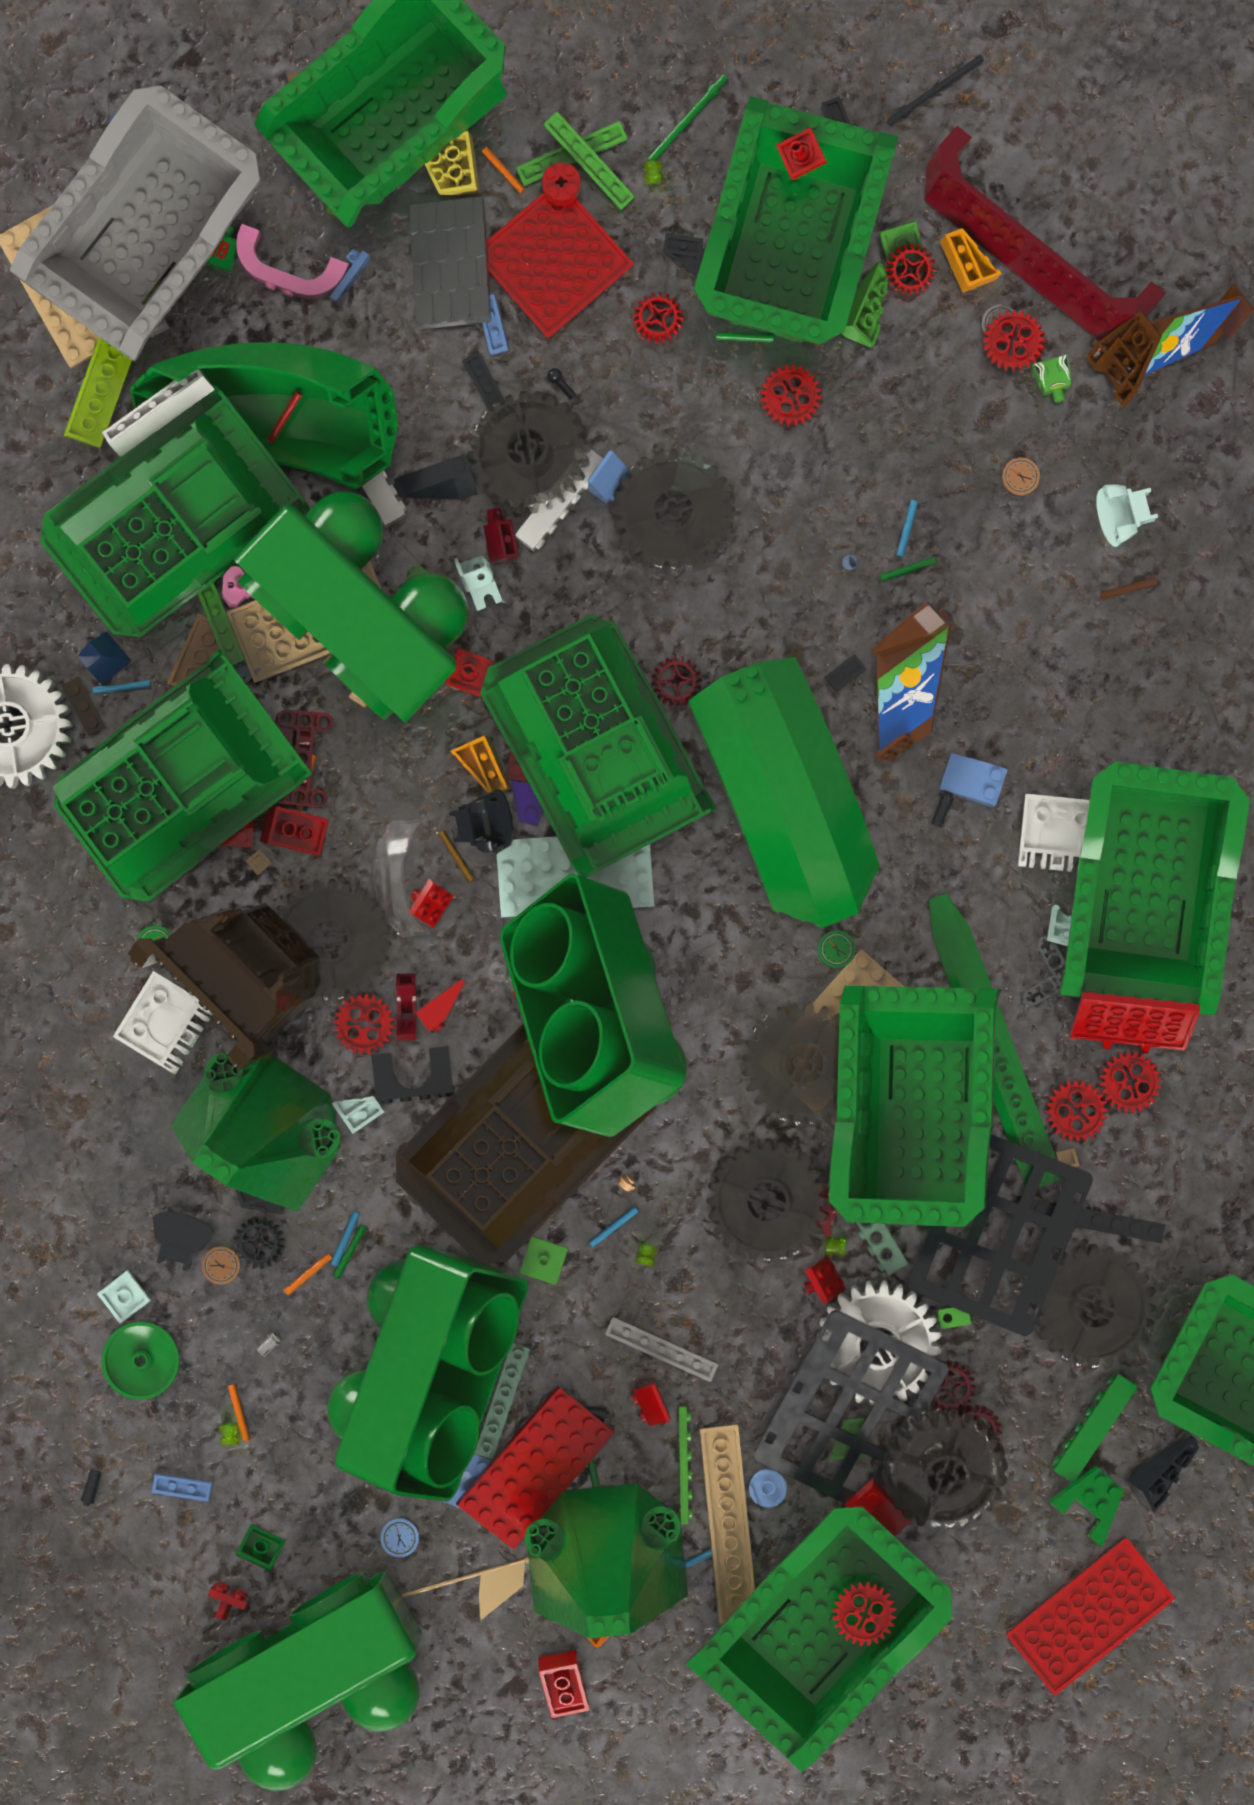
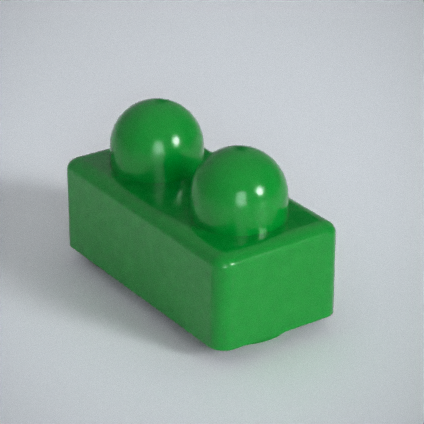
M352 492L329 494L319 500L305 516L291 505L283 506L233 558L245 571L237 582L298 640H301L309 631L328 649L331 654L323 663L379 717L386 721L394 712L406 723L456 670V662L447 650L461 636L467 624L468 604L463 591L454 581L446 576L436 573H423L406 580L389 597L362 571L381 546L383 523L375 506L359 494Z
M576 874L567 875L503 927L500 934V943L552 1120L558 1124L612 1137L654 1106L667 1102L679 1092L687 1075V1059L682 1046L674 1038L656 981L655 958L651 949L643 940L629 895L623 890Z
M421 1245L412 1247L407 1253L406 1259L393 1261L382 1267L372 1278L367 1291V1306L370 1316L376 1325L381 1328L367 1368L342 1378L333 1388L328 1400L327 1414L329 1423L335 1434L341 1439L335 1456V1464L338 1469L397 1496L450 1501L455 1496L463 1473L474 1455L478 1443L480 1425L501 1365L515 1340L519 1315L528 1292L527 1280L467 1256Z
M388 1570L377 1574L369 1580L364 1571L342 1580L292 1611L288 1615L292 1624L265 1638L261 1630L255 1631L211 1655L185 1674L189 1683L182 1688L172 1703L210 1769L219 1770L237 1760L245 1775L255 1785L271 1791L287 1790L300 1784L309 1775L315 1764L317 1743L315 1735L307 1722L313 1716L341 1702L349 1717L357 1725L375 1732L396 1729L412 1716L419 1702L420 1685L410 1661L417 1653L423 1634Z

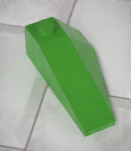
M880 262L875 263L857 288L846 329L842 333L846 338L868 347L874 346L880 332L879 316L883 314L884 307H881L882 298L886 295L889 280L885 275L890 273L884 270V266Z

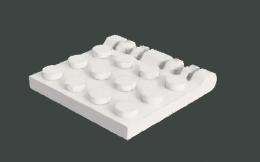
M1025 794L1018 866L1026 867L1027 853L1030 852L1029 867L1033 868L1035 865V853H1042L1040 866L1041 869H1045L1047 854H1051L1049 870L1063 871L1065 856H1068L1067 871L1071 872L1073 869V857H1080L1089 800Z
M153 971L113 1037L176 1075L180 1068L167 1059L170 1058L182 1065L184 1061L178 1056L171 1054L174 1048H177L180 1052L187 1055L190 1051L179 1045L178 1041L180 1040L193 1048L199 1035L187 1029L188 1025L202 1032L204 1028L191 1021L194 1015L208 1022L210 1018L199 1012L198 1009L200 1008L210 1015L213 1014L209 1010L203 1009L198 1003L199 1000L194 995L191 996L183 988Z

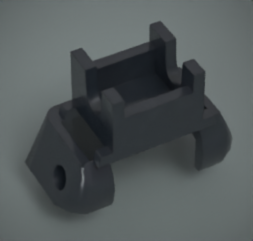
M493 790L478 797L469 804L459 806V810L449 812V816H455L459 836L454 838V842H470L471 846H476L479 851L487 854H498L512 845L514 836L513 820L508 800L502 790ZM481 836L486 839V841H475Z
M173 1212L155 1214L153 1217L154 1238L158 1239V1243L161 1244L156 1263L164 1262L165 1258L183 1263L182 1270L187 1271L190 1269L194 1254L204 1250L215 1233L205 1223L189 1216Z

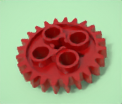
M1016 310L1013 311L1012 315L1006 311V316L1004 317L999 313V320L992 318L994 325H987L990 331H984V335L988 337L983 339V343L987 344L984 346V351H988L986 354L987 358L992 357V364L998 362L997 368L1004 365L1005 371L1009 367H1012L1013 372H1015L1016 367H1019L1020 371H1022L1023 365L1030 368L1029 362L1036 363L1035 356L1041 358L1039 351H1044V346L1041 344L1045 343V338H1042L1045 333L1044 331H1039L1042 325H1036L1037 318L1031 320L1030 313L1025 317L1023 310L1019 315H1017ZM1020 325V328L1017 332V341L1014 342L1012 355L1008 356L1010 349L1012 347L1011 341H1013L1015 337L1016 327ZM1007 326L1012 327V331L1009 333L1003 331ZM1024 331L1031 333L1029 337L1021 336ZM1001 344H1005L1007 346V348L1003 351L997 349V347ZM1018 349L1026 351L1023 355L1016 354Z
M786 364L783 371L780 367H777V374L771 371L772 378L765 377L768 384L762 383L761 387L765 390L760 391V395L765 396L760 399V402L766 403L762 409H769L767 417L773 414V422L780 419L779 425H782L786 421L787 427H789L790 422H793L795 427H797L799 420L802 424H805V417L811 420L810 413L815 415L817 413L814 407H820V404L816 401L822 399V396L817 395L822 391V389L816 388L819 385V381L813 382L815 375L809 377V369L802 372V366L795 370V364L792 365L791 369H788ZM798 379L801 385L793 387L790 381ZM784 380H785V381L787 382V384H788V388H789L790 393H791V394H794V393H795V395H794V402L796 403V405H797L798 408H799L798 411H796V409H795V407H794V403H793L791 397H788V398H787L788 390H787L786 386L783 384V381H784ZM780 387L783 389V394L776 395L773 389ZM801 396H805L809 402L801 404L798 399ZM788 404L791 406V411L784 412L781 406Z
M358 993L356 1000L353 996H350L351 1002L349 1003L344 1000L346 1006H338L341 1013H335L339 1017L338 1020L333 1021V1023L338 1024V1027L333 1029L334 1031H339L336 1038L342 1037L340 1045L347 1043L346 1050L353 1047V1054L360 1050V1055H363L364 1050H366L368 1055H371V1049L378 1053V1046L385 1048L383 1042H391L387 1038L388 1035L394 1036L390 1029L396 1028V1026L391 1025V1021H394L395 1018L389 1016L393 1010L387 1011L386 1009L389 1004L382 1005V998L376 1001V995L369 999L368 993L365 994L364 998ZM354 1008H358L361 1012L358 1019L351 1017L350 1013ZM373 1010H377L380 1013V1017L376 1021H372L370 1018V1013ZM366 1019V1022L379 1023L381 1027L366 1026L365 1030H363L362 1026L348 1025L347 1022H363ZM353 1027L359 1030L358 1037L354 1039L349 1036V1030ZM371 1029H375L378 1032V1037L375 1040H371L368 1037V1032Z
M1126 1051L1125 1056L1119 1052L1118 1059L1115 1056H1111L1113 1062L1106 1061L1105 1063L1108 1068H1101L1105 1075H1099L1101 1079H1104V1082L1099 1083L1100 1086L1105 1088L1100 1093L1107 1094L1104 1100L1111 1099L1109 1106L1117 1104L1116 1110H1120L1123 1107L1124 1113H1127L1128 1108H1130L1131 1113H1135L1136 1107L1141 1112L1142 1105L1149 1108L1148 1101L1155 1103L1153 1095L1159 1096L1156 1089L1162 1088L1160 1085H1157V1082L1161 1081L1162 1078L1156 1077L1160 1071H1154L1157 1064L1150 1065L1151 1058L1144 1060L1145 1054L1142 1053L1138 1057L1137 1051H1134L1132 1056L1129 1051ZM1135 1064H1138L1141 1069L1138 1075H1134L1131 1070ZM1124 1066L1127 1067L1129 1078L1135 1081L1132 1083V1086L1137 1094V1098L1133 1096L1131 1085L1126 1084L1128 1076L1124 1071ZM1116 1071H1120L1123 1075L1119 1082L1113 1078ZM1141 1082L1147 1085L1145 1093H1141L1138 1090V1085ZM1122 1089H1127L1129 1092V1097L1126 1100L1120 1097Z
M1073 1080V1085L1066 1081V1087L1059 1084L1060 1091L1053 1089L1052 1091L1055 1096H1048L1052 1102L1045 1103L1046 1106L1050 1107V1110L1045 1111L1046 1114H1050L1046 1121L1053 1122L1049 1128L1056 1127L1057 1129L1054 1134L1061 1132V1139H1064L1067 1135L1069 1142L1072 1141L1073 1137H1075L1076 1142L1080 1141V1137L1087 1141V1135L1094 1138L1093 1131L1100 1133L1098 1126H1105L1101 1120L1108 1118L1103 1115V1112L1108 1111V1109L1103 1108L1102 1105L1106 1104L1107 1101L1100 1100L1103 1094H1096L1098 1088L1091 1090V1083L1085 1087V1081L1083 1080L1080 1082V1085H1078L1077 1080ZM1074 1092H1078L1081 1097L1077 1103L1071 1100V1095ZM1067 1099L1075 1108L1080 1107L1079 1112L1089 1120V1123H1086L1079 1115H1073L1074 1110L1064 1103L1063 1100ZM1088 1105H1092L1095 1109L1092 1116H1088L1085 1112ZM1061 1106L1067 1108L1068 1112L1065 1117H1061L1058 1114V1109ZM1075 1119L1080 1120L1082 1123L1079 1130H1075L1072 1127Z
M858 1581V1587L850 1583V1590L844 1587L845 1594L838 1593L841 1600H834L838 1607L832 1608V1611L837 1613L832 1618L833 1620H839L835 1627H842L839 1634L846 1633L845 1640L851 1637L852 1644H855L857 1640H859L860 1646L863 1645L864 1641L870 1646L871 1640L878 1644V1637L884 1640L883 1633H891L888 1626H895L891 1619H896V1615L891 1614V1612L896 1611V1607H890L894 1600H887L890 1596L889 1592L882 1594L884 1587H880L877 1590L876 1583L872 1587H870L869 1581H866L865 1586H862L861 1582ZM856 1596L864 1598V1602L861 1605L853 1603ZM872 1597V1600L867 1607V1612L869 1615L864 1616L860 1630H857V1626L862 1618L861 1613L859 1612H864L868 1598ZM875 1603L882 1605L880 1612L872 1611V1606ZM851 1614L857 1616L856 1622L852 1624L846 1621L847 1616ZM867 1622L875 1623V1628L872 1631L865 1630L864 1627Z

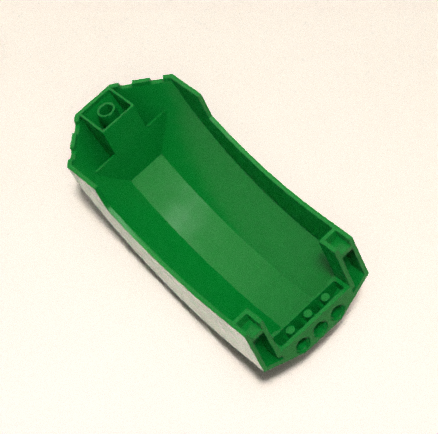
M276 342L241 343L211 347L151 366L130 387L133 408L135 409L174 380L180 382L197 369H200L211 385H216L223 392L278 465L310 471L358 490L389 467L398 428L394 391L375 367L330 350ZM296 391L300 392L302 397L274 443L267 440L293 395Z
M796 657L757 662L722 676L688 702L697 730L731 805L772 910L788 914L792 918L804 922L814 923L821 928L858 914L880 866L841 758Z

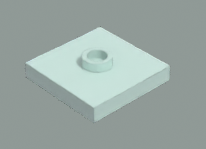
M129 1270L125 1271L97 1293L120 1324L152 1300Z

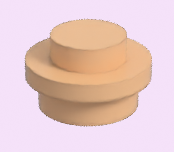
M621 1174L619 1176L618 1183L624 1190L629 1192L631 1189H635V1180L629 1174Z

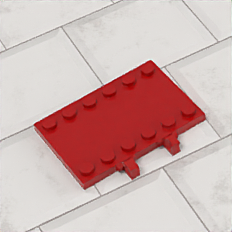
M1083 992L1071 1027L1070 1038L1103 1041L1102 1049L1110 1050L1112 1043L1141 1046L1140 1053L1145 1054L1149 1053L1150 1047L1186 1050L1200 1013V1005L1189 1002L1177 1003L1171 1000L1159 1001L1152 998L1140 999L1133 996L1122 997L1115 996L1114 994L1104 995L1094 992Z

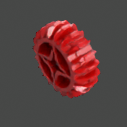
M909 243L908 249L905 244H902V251L895 247L897 254L889 253L893 259H886V263L891 265L890 267H884V270L890 271L885 277H892L888 284L893 285L896 283L893 289L897 291L901 287V294H904L906 289L908 295L912 294V289L915 294H919L918 287L925 291L924 283L930 286L931 282L928 278H935L934 275L930 274V271H936L935 267H930L931 264L935 263V260H928L932 257V253L925 255L927 248L924 247L920 251V244H917L915 249L913 243ZM915 253L921 258L911 262L906 258L905 254ZM900 259L902 270L896 274V265ZM924 263L925 271L920 279L918 270ZM907 264L914 266L913 274L906 271L908 269ZM910 276L916 283L905 285L900 280Z
M652 292L651 299L645 295V303L639 300L638 305L640 307H634V311L637 313L632 314V318L637 320L633 322V326H639L636 328L637 333L643 331L641 333L642 339L646 335L648 336L647 342L655 338L654 342L658 344V339L661 338L662 343H665V337L671 341L673 339L671 333L677 336L678 331L676 329H682V325L679 322L684 321V318L680 317L683 314V310H677L680 307V303L674 304V297L669 301V294L667 293L662 298L661 292H658V297H655ZM654 304L665 305L668 309H658ZM649 308L651 317L643 323L642 315ZM654 313H655L658 317L662 316V317H661V321H659L658 319L653 320V319H655ZM673 313L674 321L668 328L665 319L669 317V314ZM657 326L661 329V332L652 331L648 327Z

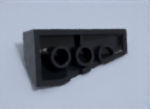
M466 454L394 479L399 498L460 500L478 494Z
M1191 1435L1140 1466L1127 1479L1131 1491L1151 1512L1154 1513L1168 1498L1170 1493L1167 1491L1173 1482H1178L1180 1479L1178 1475L1181 1469L1189 1465L1199 1449L1195 1438Z

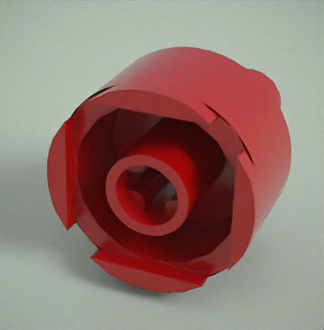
M555 163L545 170L542 178L545 197L557 206H567L574 202L580 193L581 184L579 173L573 165ZM559 182H563L564 187H560Z

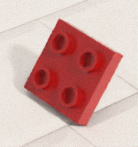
M811 127L776 145L792 181L827 163Z
M458 648L454 657L456 670L446 680L445 685L481 697L480 692L488 667L492 666L494 661Z
M428 880L422 891L415 889L412 892L411 899L415 902L408 913L434 928L444 910L450 904L453 895Z
M829 1256L823 1257L805 1270L810 1281L804 1283V1288L806 1289L811 1286L806 1292L811 1294L816 1291L823 1304L831 1301L846 1290L844 1282L839 1277L835 1265Z
M219 1582L210 1588L208 1596L221 1601L215 1617L226 1621L232 1606L244 1610L251 1597L247 1596L248 1593L243 1590L237 1589L234 1591L229 1589L230 1586L228 1584Z

